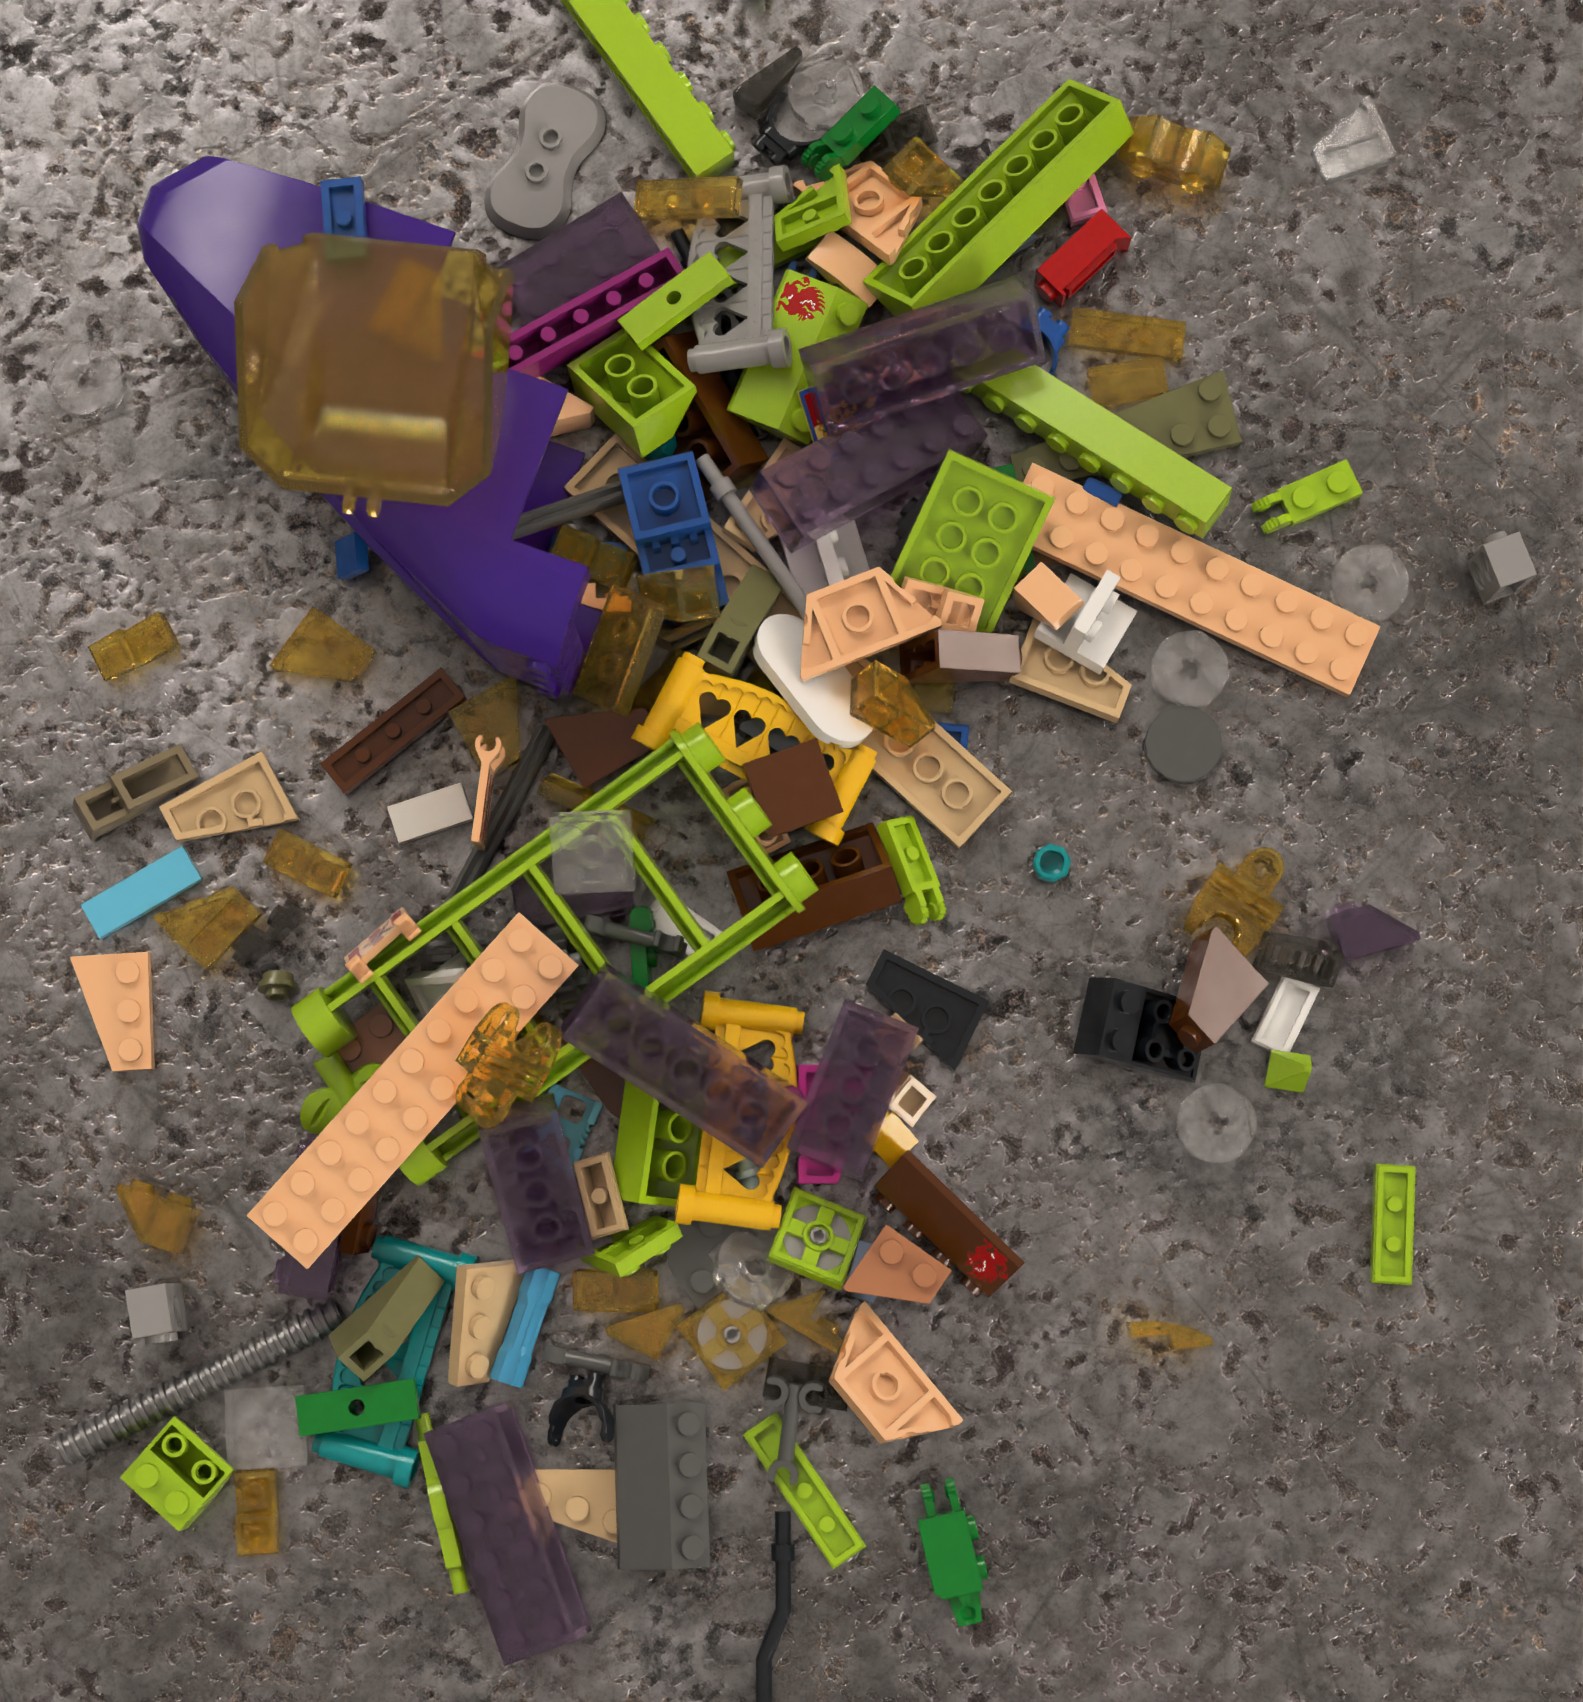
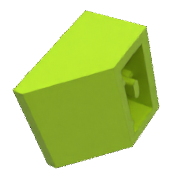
M174 1416L120 1478L180 1532L189 1528L215 1499L235 1469L182 1420Z

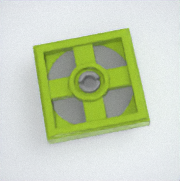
M794 1187L766 1261L840 1290L844 1284L867 1216Z

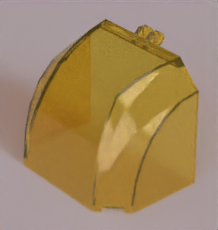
M315 232L303 235V243L278 249L275 243L264 245L234 301L239 448L282 489L344 495L342 504L344 514L353 515L357 497L368 498L366 511L370 517H378L381 511L382 500L449 507L491 475L500 436L507 384L514 272L507 267L497 270L486 262V254L478 249Z

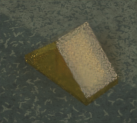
M683 1302L605 1327L606 1334L638 1352L659 1361L685 1311Z

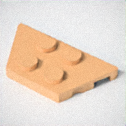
M867 161L844 170L847 178L852 224L842 227L841 230L891 266L895 263L923 208L922 196L873 161ZM804 180L797 181L792 184L794 196L798 198L809 186L818 190L826 182L822 181L805 186Z
M876 567L806 595L800 665L801 682L940 629L942 627L941 620L936 615L932 616L917 603L916 598L906 589L900 588L894 583V579L881 567Z
M864 1301L855 1308L828 1382L879 1444L954 1428L963 1421L961 1416L870 1306Z

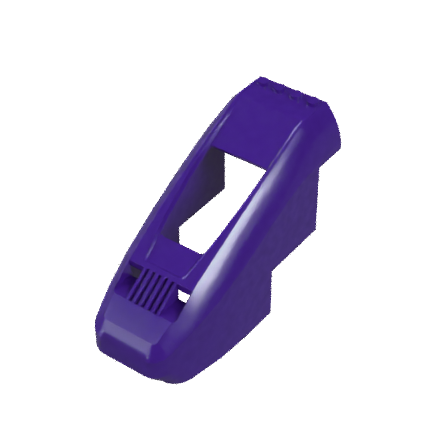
M203 156L201 159L152 185L137 220L143 258L194 337L199 341L228 381L235 394L267 434L311 485L372 550L483 660L510 677L537 686L536 691L544 696L558 699L561 694L570 698L587 664L604 622L602 611L580 604L591 577L588 566L549 553L552 536L556 534L559 525L512 540L522 513L570 497L564 490V486L580 470L586 454L550 441L568 393L567 388L464 353L481 308L434 291L455 238V232L365 201L369 260L329 264L325 257L321 186L216 156ZM423 317H424V319H425V321H426V324H424L422 327H420L421 322H422ZM419 328L427 330L428 339L416 336Z

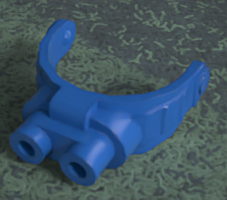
M1040 307L1034 316L1028 315L1022 323L1009 327L995 340L1002 344L1008 338L1016 335H1030L1041 340L1048 348L1052 358L1049 374L1053 375L1058 363L1059 350L1065 343L1063 337L1070 327L1060 319L1056 322L1050 319L1052 317L1051 312L1044 307Z

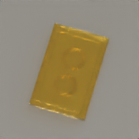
M612 584L573 694L614 713L628 717L668 606Z

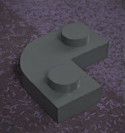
M692 1221L691 1225H679L683 1237L672 1243L667 1251L668 1264L672 1274L697 1309L704 1306L730 1286L707 1253L739 1231L736 1226Z

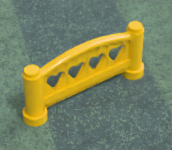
M684 651L682 657L677 658L643 726L638 724L631 736L632 740L655 751L671 738L669 733L675 728L682 734L697 722L701 724L699 697L704 692H711L715 696L716 701L723 699L730 705V711L726 716L704 728L726 759L718 767L745 781L747 779L742 764L770 754L768 735L772 729H781L785 737H796L799 744L816 738L783 697L741 680L709 674L702 669L705 661ZM739 710H745L749 713L751 719L760 718L764 722L765 727L761 734L736 747L734 715ZM817 738L822 754H828L833 759V766L829 773L844 812L809 824L804 829L835 846H839L845 834L841 829L877 762L875 760L877 752L861 743L854 748H839L840 744L833 742L827 744Z
M704 990L699 1029L715 1031L697 1177L695 1185L679 1184L674 1223L691 1225L692 1221L768 1231L771 1228L779 1229L782 1205L774 1204L773 1196L778 1188L790 1154L798 1106L797 1068L792 1037L794 1034L802 1035L805 1012L797 1011L796 1007L720 997V992ZM763 1041L771 1042L775 1048L774 1054L770 1057L773 1068L768 1073H762L739 1053ZM757 1080H765L770 1085V1092L765 1095L768 1101V1108L765 1111H756L734 1091ZM759 1118L765 1123V1131L760 1134L764 1142L763 1147L760 1150H752L729 1130L749 1120ZM749 1157H755L761 1164L760 1170L755 1174L758 1177L759 1185L752 1190L746 1189L724 1169Z

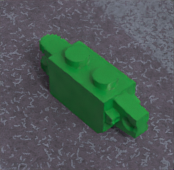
M952 1477L944 1479V1490L946 1498L949 1499L951 1510L936 1513L933 1490L930 1488L929 1483L922 1484L920 1488L927 1515L918 1517L916 1520L934 1594L944 1600L948 1599L957 1624L961 1627L982 1621L980 1591H983L981 1580L988 1579V1573L983 1554L975 1556L972 1540L979 1538L974 1515L966 1516L964 1508L960 1507L955 1482Z

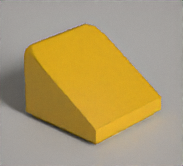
M891 1112L864 1137V1141L889 1168L907 1150L910 1151L919 1142L894 1112Z

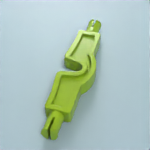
M430 1412L420 1414V1419H414L419 1438L418 1447L446 1570H449L453 1595L470 1591L464 1569L465 1560L455 1514L448 1503L447 1493L449 1488L437 1437H434Z

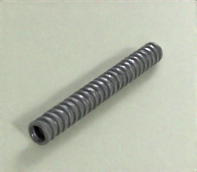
M332 1297L326 1299V1304L317 1303L314 1305V1310L311 1311L307 1308L303 1310L304 1315L299 1316L295 1314L292 1316V1321L283 1320L280 1327L273 1325L270 1327V1332L261 1331L258 1333V1338L249 1337L246 1344L239 1342L236 1344V1349L227 1348L224 1355L221 1356L218 1353L213 1356L212 1361L206 1359L202 1361V1366H192L191 1372L188 1373L184 1370L180 1372L179 1378L172 1376L168 1378L167 1384L160 1382L157 1384V1389L154 1390L150 1387L146 1389L145 1395L138 1393L134 1396L133 1401L126 1399L123 1401V1406L116 1404L112 1406L111 1412L104 1410L100 1413L99 1418L92 1416L89 1418V1423L83 1421L78 1423L77 1429L74 1427L68 1428L65 1435L63 1433L56 1434L54 1442L61 1460L69 1467L76 1465L77 1459L84 1461L89 1453L96 1455L99 1453V1448L106 1450L110 1448L111 1442L118 1444L121 1442V1437L130 1438L133 1436V1431L142 1432L145 1425L152 1427L155 1425V1420L164 1421L167 1418V1414L173 1416L178 1413L179 1408L182 1410L189 1408L190 1402L197 1404L200 1402V1397L203 1396L207 1399L211 1397L212 1391L219 1393L223 1391L224 1385L231 1387L234 1385V1380L237 1379L241 1382L245 1380L246 1374L253 1376L256 1374V1369L265 1370L268 1368V1363L271 1362L275 1365L279 1363L280 1357L287 1359L290 1357V1352L299 1353L302 1346L305 1345L309 1348L313 1345L312 1341H323L324 1335H329L346 1320L339 1304L335 1299L333 1300Z

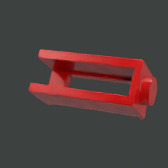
M1103 209L1099 210L1036 270L1034 283L1036 284L1037 292L1044 300L1049 303L1054 301L1061 308L1065 298L1068 300L1116 255L1117 251H1128L1132 238Z

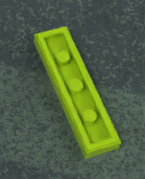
M774 1412L743 1434L767 1472L772 1462L778 1457L782 1420L777 1412ZM796 1442L793 1461L798 1466L799 1476L795 1485L790 1484L791 1473L785 1467H780L776 1470L774 1482L831 1567L835 1569L865 1548L866 1544Z

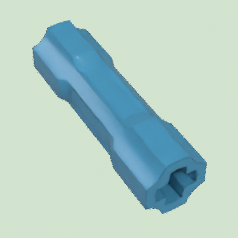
M528 1263L518 1291L519 1297L489 1378L515 1387H523L532 1361V1352L561 1273Z

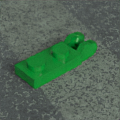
M874 85L820 141H814L808 146V149L802 153V164L809 170H814L813 173L818 180L826 182L832 178L829 170L837 164H840L842 168L845 165L848 166L900 114L901 110Z
M639 905L631 909L630 917H628L630 919L629 927L648 932L655 930L656 920H654L655 915L651 908ZM630 943L633 995H636L653 982L652 967L658 966V954L655 953L656 949Z

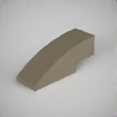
M178 744L110 776L109 782L75 797L72 808L90 840H93L165 801L196 781L199 776L182 746Z

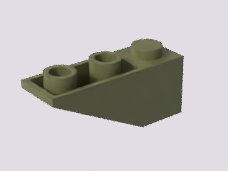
M752 564L715 621L697 654V657L705 661L704 669L716 675L735 679L754 644V636L759 626L769 617L783 591V588L773 574Z
M417 1255L328 1335L337 1358L364 1382L396 1353L445 1282L444 1279Z

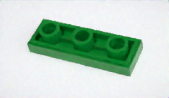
M416 1378L295 1396L300 1437L421 1418ZM357 1400H361L364 1403V1411L360 1415L354 1411V1403Z

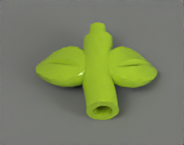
M338 1051L329 1058L324 1056L313 1062L317 1072L329 1088L321 1087L314 1090L304 1099L300 1111V1120L303 1128L310 1132L321 1133L383 1063H365L352 1073Z

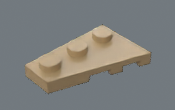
M518 1258L457 1266L447 1383L461 1387L489 1382V1377L519 1295L518 1291L529 1261Z

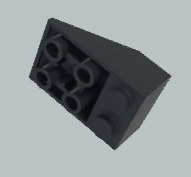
M1089 977L1073 1054L1195 1083L1201 1051L1194 1053L1191 1048L1185 1046L1179 1040L1177 1033L1169 1025L1177 996L1117 978Z

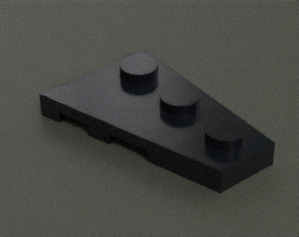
M883 949L866 983V986L893 1013L896 1012L923 1039V1042L955 1072L989 1001Z

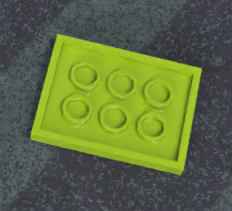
M948 449L890 576L900 588L904 576L983 598L984 604L975 632L992 633L1050 512L1055 497L954 450Z

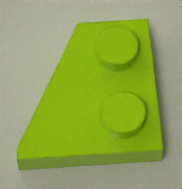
M840 164L833 166L829 170L833 177L818 190L809 186L793 203L785 206L774 216L776 243L782 252L804 245L813 239L852 224L847 178Z

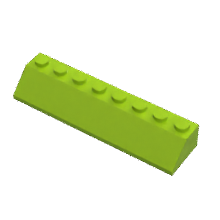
M1068 79L907 237L895 263L890 266L882 261L862 281L863 284L902 325L928 338L1134 134L1121 100Z

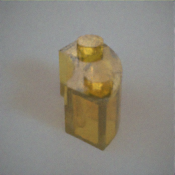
M1161 115L1130 116L1129 122L1134 134L1120 147L1117 158L1130 166L1129 170L1132 174L1143 178L1153 177L1180 185L1183 190L1193 194H1200L1203 189L1219 190L1232 148L1212 131L1183 127L1170 122Z

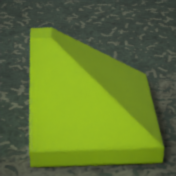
M1271 1049L1264 1087L1303 1093L1312 1070L1311 1056Z

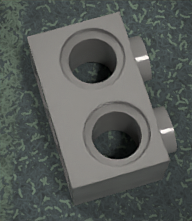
M1500 531L1484 538V544L1475 548L1476 553L1467 562L1483 605L1520 592L1537 575L1520 531L1508 536L1505 531Z

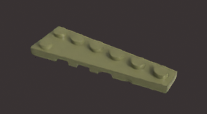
M1224 370L1114 413L1184 458L1240 446L1242 442ZM1046 441L1014 453L1009 458L1010 464H1014L1016 478L1021 482L1024 481L1032 462L1073 482L1084 481L1090 477H1102L1098 472L1090 473L1080 466L1077 459L1066 452H1056Z

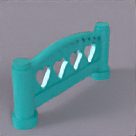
M378 1235L372 1248L371 1258L378 1260L379 1265L360 1295L352 1313L417 1255L429 1264L445 1281L407 1335L410 1341L401 1344L396 1353L385 1362L398 1379L397 1381L416 1378L418 1399L420 1400L452 1291H455L457 1266L479 1263V1256L462 1252L458 1256L394 1236L386 1235L383 1237ZM336 1358L331 1391L363 1386L361 1379ZM413 1420L316 1434L312 1445V1451L318 1453L319 1457L391 1478L393 1485L406 1489L412 1486L421 1459L419 1449L406 1446Z

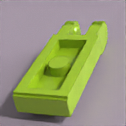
M1345 459L1277 489L1275 493H1271L1252 503L1251 507L1254 513H1258L1281 504L1285 514L1271 518L1261 526L1264 534H1269L1288 525L1293 527L1360 497L1363 491L1348 460Z
M914 816L890 819L876 825L902 895L905 898L904 909L906 914H908L910 922L921 925L925 924L928 918L933 921L942 920L945 917L947 908H945L946 904L943 902L944 899L939 889L941 885Z

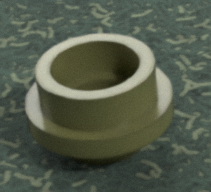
M282 970L266 971L262 974V980L258 982V992L264 994L265 998L270 1001H286L290 995L297 992V983L294 982V975L290 972Z

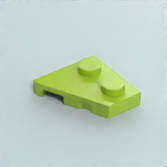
M656 1215L629 1227V1230L611 1235L612 1243L593 1249L589 1247L587 1242L578 1246L576 1250L582 1262L621 1278L635 1273L640 1268V1265L651 1257L668 1251L671 1244L682 1238L683 1235L677 1223Z

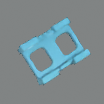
M554 1084L550 1087L543 1103L547 1108L541 1115L538 1129L532 1128L523 1150L574 1171L572 1162L580 1160L584 1151L581 1149V1146L586 1145L584 1139L587 1140L589 1138L587 1133L591 1132L590 1125H595L603 1104ZM567 1095L586 1103L585 1112L578 1123L570 1122L558 1116V1108L563 1097ZM549 1132H556L568 1137L571 1141L566 1156L561 1160L549 1156L542 1151V1145Z

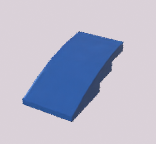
M693 451L619 468L618 473L655 626L722 611L729 598Z

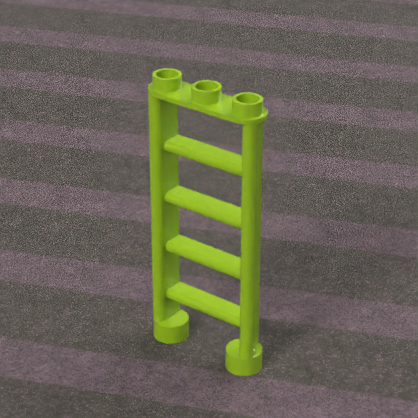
M699 722L682 734L676 728L669 733L671 738L666 743L416 924L422 932L413 940L409 941L403 933L395 938L367 963V966L374 974L363 984L350 971L327 988L319 986L291 1007L292 1015L305 1037L318 1052L328 1058L357 1037L356 1029L342 1007L368 988L372 989L404 1036L407 1037L419 1024V1021L386 975L446 932L468 963L472 965L484 950L463 920L522 877L526 879L617 1006L615 1010L558 1051L554 1049L534 1019L531 1018L519 1034L540 1064L480 1107L467 1090L455 1104L463 1119L437 1138L430 1132L399 1166L401 1171L415 1185L422 1186L449 1166L448 1160L791 913L797 911L799 914L803 912L806 908L802 902L819 890L792 851L774 863L756 837L771 827L772 823L747 788L744 786L729 798L722 791L710 772L725 762L726 759ZM676 765L682 770L772 896L712 940L706 935L617 811L618 807ZM599 821L605 826L694 950L693 954L634 996L539 865Z

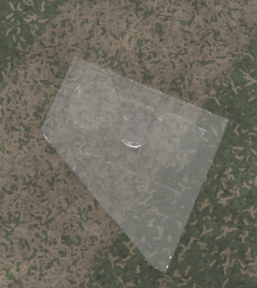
M1370 95L1364 97L1359 102V107L1347 118L1343 117L1334 126L1333 131L1329 135L1323 136L1311 150L1312 160L1324 186L1393 164L1397 157Z

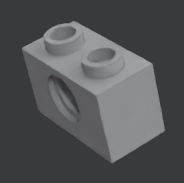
M163 1283L125 1290L132 1339L145 1338L146 1345L176 1341L178 1340L177 1332L189 1330L181 1283Z

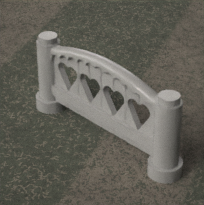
M786 164L770 167L769 172L700 182L697 186L691 187L690 190L693 208L701 209L691 240L688 267L709 251L720 261V258L716 255L717 250L722 246L732 247L746 254L725 268V270L730 274L733 281L746 287L721 303L715 301L716 295L691 314L698 345H695L694 349H688L687 351L689 369L691 372L705 374L770 364L774 369L790 367L792 364V346L789 333L786 328L773 329L774 204L791 203L793 200V186L789 168ZM730 214L746 221L727 236H716L721 228L717 223L720 215ZM728 311L745 319L726 334L721 336L715 334L719 326L715 318L719 312Z

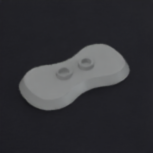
M562 83L541 85L527 96L520 109L519 133L514 152L505 165L492 177L485 191V211L489 219L497 227L509 234L531 240L551 237L563 227L571 210L572 183L576 171L582 161L597 147L605 131V111L595 97L582 89Z

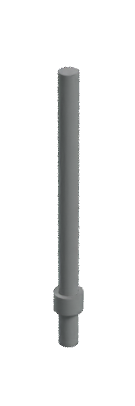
M704 454L696 460V464L710 483L711 487L709 490L718 502L724 503L804 619L806 594L736 495L737 488L728 476L724 477L708 454Z

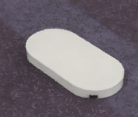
M776 614L765 619L754 636L755 645L752 647L754 658L761 670L816 738L827 744H830V742L840 744L839 748H852L859 745L871 733L875 724L874 708L867 694L845 666L801 682L800 665L804 620L789 614Z

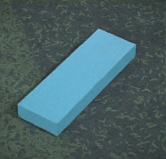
M180 846L81 904V907L96 934L103 940L204 880L185 847Z

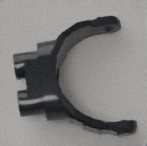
M783 91L779 92L767 110L766 122L758 130L760 135L752 143L758 152L763 154L767 151L770 154L768 159L775 166L782 165L786 159L791 161L797 155H803L802 153L808 149L812 142L821 140L819 138L809 142L789 140L780 135L774 127L772 119L775 111L787 98L788 94Z
M590 1373L588 1374V1379L579 1375L570 1376L568 1387L562 1390L561 1398L554 1402L549 1414L550 1427L547 1436L549 1445L552 1447L559 1446L563 1430L569 1419L581 1409L595 1406L598 1416L602 1421L600 1432L602 1441L608 1443L613 1440L614 1418L608 1405L604 1403L605 1390L602 1389L604 1380L602 1375Z

